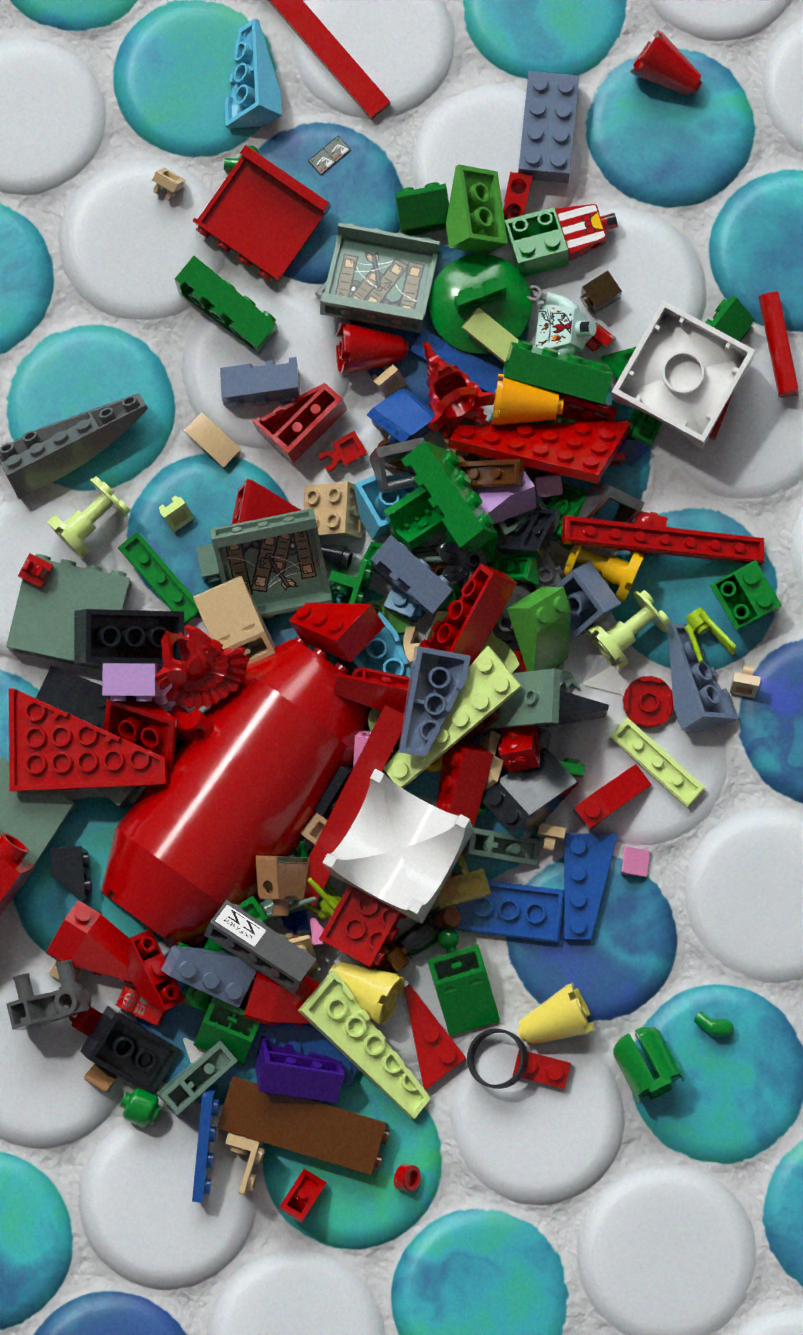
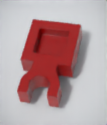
M353 431L332 443L335 450L324 451L318 455L320 461H323L325 458L332 460L331 465L325 467L329 474L336 469L339 463L342 462L347 467L368 454L357 434Z

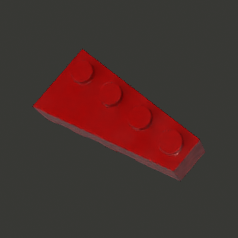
M480 564L461 589L462 596L460 599L451 602L447 608L449 611L448 615L442 622H436L432 628L433 635L429 640L424 639L420 644L421 647L471 656L470 666L488 641L489 635L499 620L507 601L512 596L517 582L503 572Z

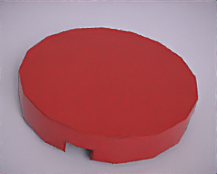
M643 676L631 682L626 688L622 699L623 711L636 726L645 729L656 728L664 724L674 710L672 690L665 681L654 676Z

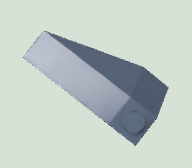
M415 646L399 746L400 753L426 757L443 722L466 683L471 656Z

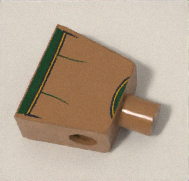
M256 856L258 896L260 899H273L272 915L288 916L289 900H302L304 898L309 857Z

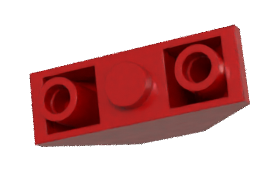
M149 929L127 939V972L138 995L164 1012L186 1000L176 980L161 971L166 959L152 930Z

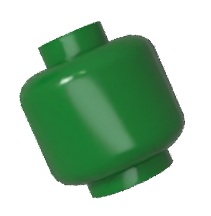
M140 1088L135 1089L132 1094L127 1092L120 1107L124 1108L123 1118L142 1128L147 1127L148 1124L153 1125L162 1106L158 1105L159 1098Z

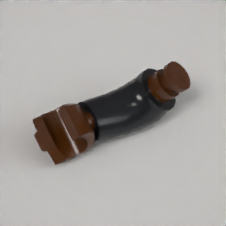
M443 905L431 909L422 924L417 922L397 938L396 942L387 943L383 950L386 952V955L380 966L375 965V968L396 974L409 964L410 960L407 957L412 959L438 942V935L442 930L447 928L453 929L461 920L459 911L456 908H448Z

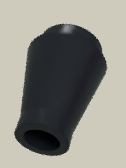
M321 544L324 563L339 571L349 569L353 559V550L348 549V546Z

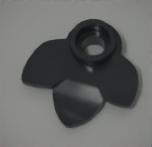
M456 541L445 542L436 547L440 558L448 564L443 570L442 576L449 581L464 580L470 572L474 573L480 564L486 565L487 562L486 554L481 548L472 553L460 548ZM472 555L478 557V562L475 565L470 563Z

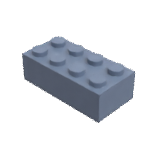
M528 71L518 173L533 176V180L569 183L579 76Z

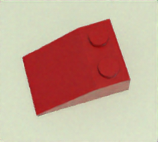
M126 696V701H110V697L107 698L104 730L167 758V768L171 769L173 767L178 719L153 701H136V696Z

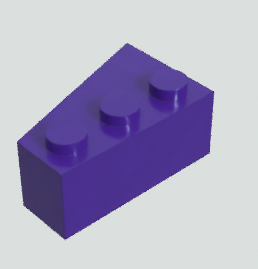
M261 1036L254 1062L258 1091L269 1095H288L295 1099L308 1098L322 1103H337L345 1076L342 1061L309 1051L308 1055L293 1051L292 1045L285 1044L283 1048L268 1043L269 1038Z

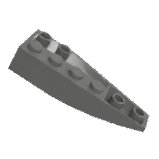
M140 394L128 396L41 427L35 431L27 432L23 437L0 447V464L18 499L66 476L111 445L148 409Z

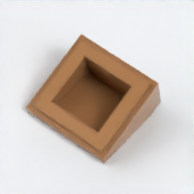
M95 1063L85 1074L84 1080L104 1092H110L118 1076Z

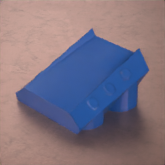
M400 388L373 407L367 416L371 418L372 424L377 429L386 430L389 433V442L395 444L421 438L429 433L431 428L428 425L434 418V413L429 406L406 388Z

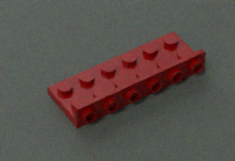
M348 885L319 940L366 965L367 968L373 969L375 965L379 967L386 955V952L383 951L388 942L392 943L399 931L396 926L401 918L405 920L407 916Z

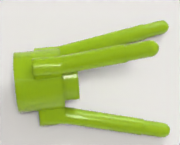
M703 608L694 610L685 618L688 625L684 629L690 637L699 663L703 662V658L694 634L696 632L699 635H703L710 631L731 655L735 654L733 649H736L737 646L709 618Z
M308 878V883L323 900L318 904L321 909L310 904L303 907L317 914L322 920L326 917L330 919L341 897L335 892L328 880L325 884V888L329 892L327 895L312 878Z

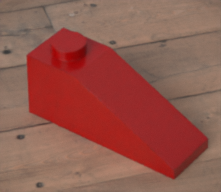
M635 764L573 808V812L589 832L652 784L637 764Z

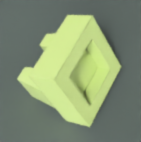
M177 496L171 498L173 503L167 507L164 505L159 507L160 514L173 533L194 519L184 500Z

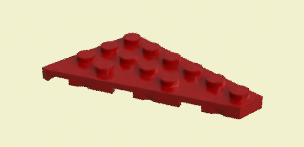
M609 421L458 426L449 439V448L498 460L521 459L524 460V466L598 484L630 432L631 422Z
M9 688V791L26 792L168 785L167 758L17 689Z

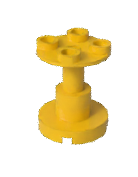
M575 545L566 562L563 572L564 576H567L574 570L576 563L584 565L591 561L596 570L602 573L601 576L604 580L619 586L616 597L619 601L625 602L645 554L634 552L630 562L614 555H610L609 559L584 549V546Z

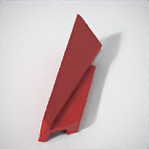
M360 667L354 669L350 676L341 673L337 675L334 694L382 711L386 704L404 713L409 677Z

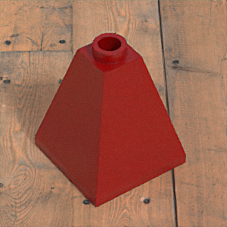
M246 479L238 488L231 525L301 511V509L254 480Z

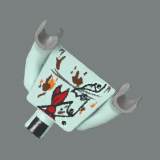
M530 286L529 289L537 291L539 295L536 298L527 296V299L531 303H537L540 300L544 301V304H539L535 347L541 349L544 347L557 350L558 353L574 355V352L582 351L585 336H594L596 333L595 322L587 320L586 314L579 311L578 305L567 297L551 292L545 294L542 293L538 286Z

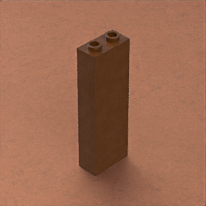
M232 1076L217 1128L369 1175H372L373 1170L379 1171L383 1158L382 1155L378 1154L381 1144H387L391 1131L386 1128V1122L307 1098L295 1099L282 1094L269 1095L258 1091L257 1083Z

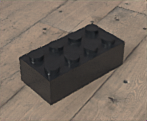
M76 610L74 611V664L122 663L163 665L161 639L166 631L176 634L182 632L184 636V611ZM175 641L172 648L173 657L181 661L180 648Z

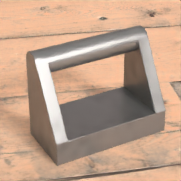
M423 437L378 447L371 453L369 460L381 494L418 486L414 480L415 476L387 482L385 463L403 459L424 441Z
M592 482L579 517L604 520L594 514L610 499L620 504L613 521L630 523L641 512L645 502L610 485Z

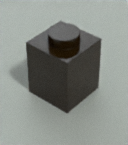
M607 270L582 286V296H580V299L587 310L591 308L594 314L619 300L622 290Z

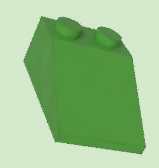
M460 164L455 167L446 220L449 248L489 254L508 244L498 171Z
M540 587L507 608L527 672L552 669L568 659L571 608L564 587Z

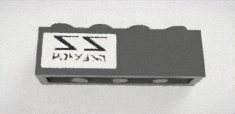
M228 900L225 901L210 921L205 932L206 937L293 994H295L308 976L316 961V958L306 949L299 948L290 942L286 936L276 933L267 927L263 921L253 918L244 912L240 906L232 904Z

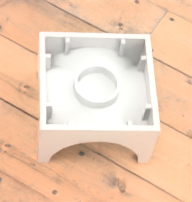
M663 300L614 386L612 400L620 405L633 407L654 417L684 435L693 445L703 450L731 394L744 372L750 366L755 350Z
M375 769L370 777V786L366 798L354 823L339 846L331 854L327 853L322 863L332 876L422 924L474 830L469 818L461 814L458 816L445 812L428 804L395 784L381 771Z

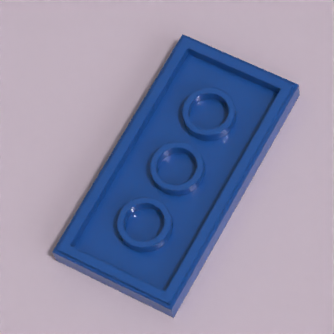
M460 877L456 909L460 913L461 920L453 930L558 943L564 890Z

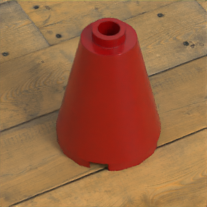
M657 30L653 35L655 38L652 42L648 41L634 62L633 66L635 67L630 70V73L685 96H688L690 93L695 95L703 83L700 80L701 73L663 32Z
M340 323L338 326L337 337H342L339 345H336V362L338 371H341L340 375L401 363L403 357L408 355V343L403 341L402 336L348 323Z

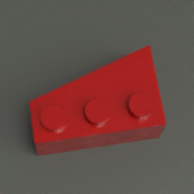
M323 383L296 397L295 401L283 407L279 406L274 409V412L262 418L258 417L252 420L257 432L293 464L347 411L344 400L326 383Z
M306 602L289 620L301 640L348 662H351L385 627L372 604Z
M473 739L469 741L460 740L442 756L435 807L459 816L461 814L469 818L474 828L494 754Z

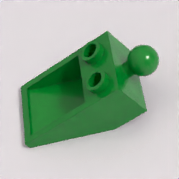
M447 928L438 935V943L443 949H446L447 953L426 960L449 1036L498 1022L500 1017L479 945L475 944L457 950L456 946L459 942V936L455 930ZM467 955L473 958V963L470 966H466L463 963V959ZM445 963L448 966L446 973L438 971L439 964Z

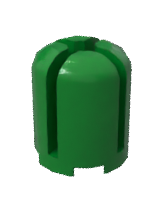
M640 1027L635 1030V1037L657 1079H653L629 1033L621 1037L613 1048L614 1058L639 1104H641L640 1098L649 1095L650 1099L653 1100L672 1090L671 1083L681 1078L682 1082L685 1080L661 1032L655 1027Z

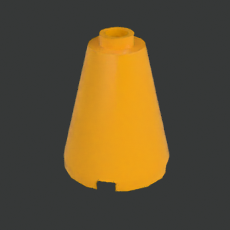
M498 374L492 425L500 426L555 420L557 414L562 415L563 399H559V393L506 378L504 374Z

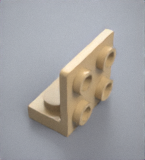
M338 482L305 486L304 510L314 509L319 536L342 535L351 539H362L363 523L359 517L353 483Z
M228 1133L225 1144L231 1145L230 1151L247 1155L248 1151H251L238 1193L246 1195L248 1190H254L258 1175L253 1173L256 1164L261 1165L265 1154V1149L261 1148L263 1142Z

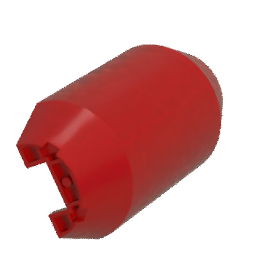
M295 637L294 640L289 639L274 647L275 654L247 665L246 676L243 683H240V689L236 692H231L228 697L221 699L217 704L213 703L203 710L202 713L214 723L213 733L205 740L180 741L174 749L173 767L168 769V785L146 786L115 827L101 892L173 946H177L179 942L197 948L206 943L208 937L205 936L207 927L226 900L232 904L239 905L254 896L256 901H258L260 897L258 896L256 856L290 857L300 844V841L304 839L300 832L316 813L314 809L340 766L353 767L355 736L362 730L367 731L369 724L368 715L372 708L335 695L334 687L337 675L339 673L348 675L350 671L339 663L334 666L327 661L329 657L317 647L314 651L308 648L309 645L298 637Z

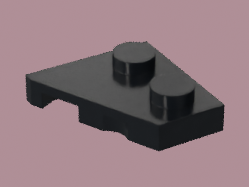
M536 508L527 517L525 522L519 524L513 530L515 536L506 544L500 542L496 549L501 555L542 557L562 518V514L558 509Z

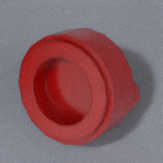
M400 1165L394 1174L393 1182L395 1188L408 1192L415 1191L421 1181L420 1170L415 1165Z

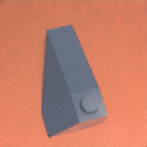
M668 624L673 707L681 730L700 732L736 721L738 717L731 696L726 688H720L714 677L717 675L714 667L710 668L704 658L702 663L698 662L690 637L684 629L688 624ZM697 640L698 645H699V648H700V651H701V655L703 656V655H704V650H703L702 646L700 645L699 641Z

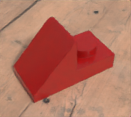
M303 1169L278 1209L302 1223L327 1182L308 1170Z

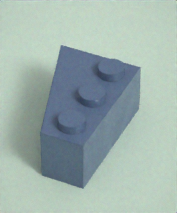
M297 357L289 358V363L275 365V361L270 360L266 361V366H252L250 363L220 368L221 397L223 404H228V407H241L243 403L265 406L272 401H279L280 404H289L295 401L296 397L300 396Z
M391 535L371 558L372 570L431 618L436 616L437 611H440L453 595V589L450 588L452 584L442 575L438 577L431 571L432 568L425 561L416 558L404 544L398 542Z
M172 946L161 969L168 976L238 1008L257 972L255 968L229 951H213Z

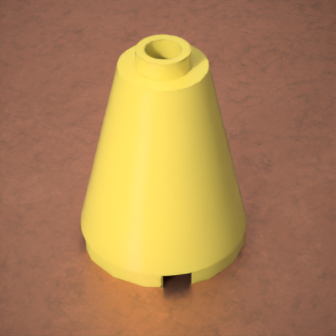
M340 962L338 965L334 964L330 971H335L355 996L354 999L361 1009L365 1010L370 1019L375 1023L385 1024L397 1007L394 1004L397 995L402 996L405 978L399 974L370 969L346 962Z
M573 982L564 986L519 1021L520 1026L517 1027V1031L523 1042L527 1041L530 1045L585 1035L595 1031L594 1023L588 1024L586 1018L591 1015L579 989H574L575 984Z

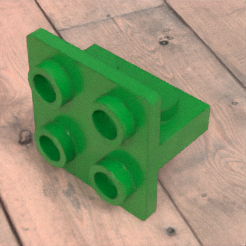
M363 558L357 578L331 571L329 585L330 590L334 591V595L346 599L350 595L349 604H364L363 588L369 587L373 574L371 573L372 568L369 567L368 560Z

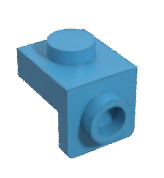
M392 586L383 606L417 623L419 617L422 618L425 612Z

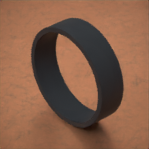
M493 1028L481 1032L473 1039L467 1052V1065L471 1075L477 1082L495 1089L508 1088L521 1079L527 1068L528 1054L524 1043L517 1035L507 1030ZM495 1033H506L515 1040L519 1047L520 1065L511 1079L502 1084L492 1085L485 1082L477 1073L474 1062L475 1052L478 1045L487 1036Z

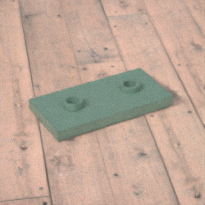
M546 669L512 673L522 685V688L497 708L500 718L487 730L558 723L561 670Z

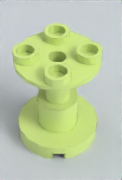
M96 476L93 479L91 478L90 482L101 495L83 512L77 510L64 523L56 515H53L46 521L51 529L68 546L73 547L74 552L82 559L90 553L82 541L96 529L93 525L94 522L111 506L124 517H127V514L131 511L124 502L118 500L113 495L114 491Z
M645 590L641 593L638 591L633 592V596L641 610L625 623L618 621L606 632L598 624L592 625L587 630L588 636L594 634L595 638L591 641L610 664L616 662L615 668L619 671L628 665L623 651L636 641L635 634L651 621L661 631L667 633V625L671 623L668 616L662 610L658 612L652 605L654 600Z

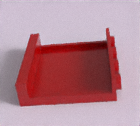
M245 145L240 152V159L199 218H194L192 221L198 226L195 229L207 239L210 235L218 240L216 245L227 253L230 250L236 252L239 255L237 259L250 268L253 264L260 269L258 272L260 276L269 282L272 279L280 282L330 210L331 205L321 196Z

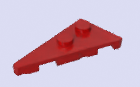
M408 984L404 987L422 1083L426 1090L465 1060L466 1057L414 989Z

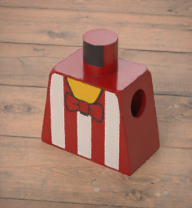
M596 204L555 209L568 248L569 261L605 245L607 239L605 231L618 228L615 213L600 216Z

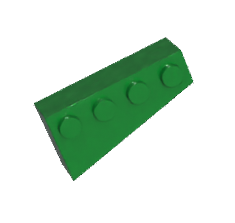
M193 256L175 277V283L180 295L259 354L278 331L277 324L275 323L276 319L270 313L260 311L249 297L242 296L233 285L223 280L196 256Z
M519 340L518 343L511 342L502 371L506 378L601 404L605 403L613 377L612 370L607 363L585 359L573 354L558 353L557 350L548 347L543 349L533 347L532 343Z
M423 441L401 459L407 468L410 466L417 475L414 477V480L418 486H422L432 496L428 501L438 513L445 516L442 518V522L460 548L474 553L497 535L492 526L494 525L493 519L481 506L483 503L482 499L471 488V479L461 470L458 464L460 460L452 450L448 451Z

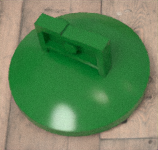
M488 254L467 255L451 262L435 279L429 296L430 318L438 335L452 347L471 355H490L492 353L462 330V326L474 310L479 307L510 334L519 339L530 320L532 303L527 299V296L531 297V293L523 275L519 274L518 269L508 261Z

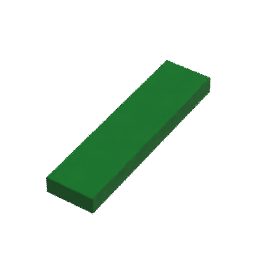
M138 531L117 547L171 611H184V627L200 614L193 595Z

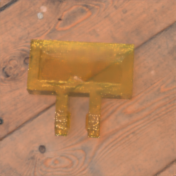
M461 854L457 864L462 875L453 877L452 873H450L436 898L439 909L443 910L490 896L491 891L484 868L469 872L464 856Z

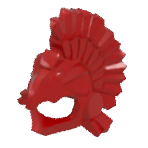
M429 342L424 343V354L428 360V379L426 384L430 389L428 393L430 399L429 406L434 413V418L430 421L428 427L433 432H443V437H448L449 441L463 417L474 419L482 425L489 424L490 422L486 420L487 415L483 414L484 409L481 407L493 405L495 403V394L493 392H482L480 387L474 381H470L469 376L461 371L457 365H450L448 362H445L438 354L436 355Z
M192 625L184 627L189 637L183 636L182 632L176 634L166 631L161 639L163 668L155 677L160 690L166 689L172 683V688L166 694L168 702L175 701L178 706L185 705L188 709L195 707L198 710L202 706L208 708L213 703L217 704L221 699L228 697L231 692H236L240 689V683H243L246 676L245 672L250 659L244 655L245 647L238 646L234 649H222L223 644L208 637L201 629ZM175 641L180 648L181 661L173 657L172 648Z

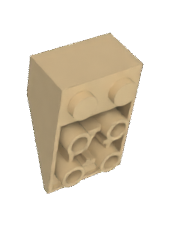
M238 576L193 596L210 638L223 644L222 649H234L238 646L245 647L244 655L250 658L248 665L275 654L274 642L242 576Z

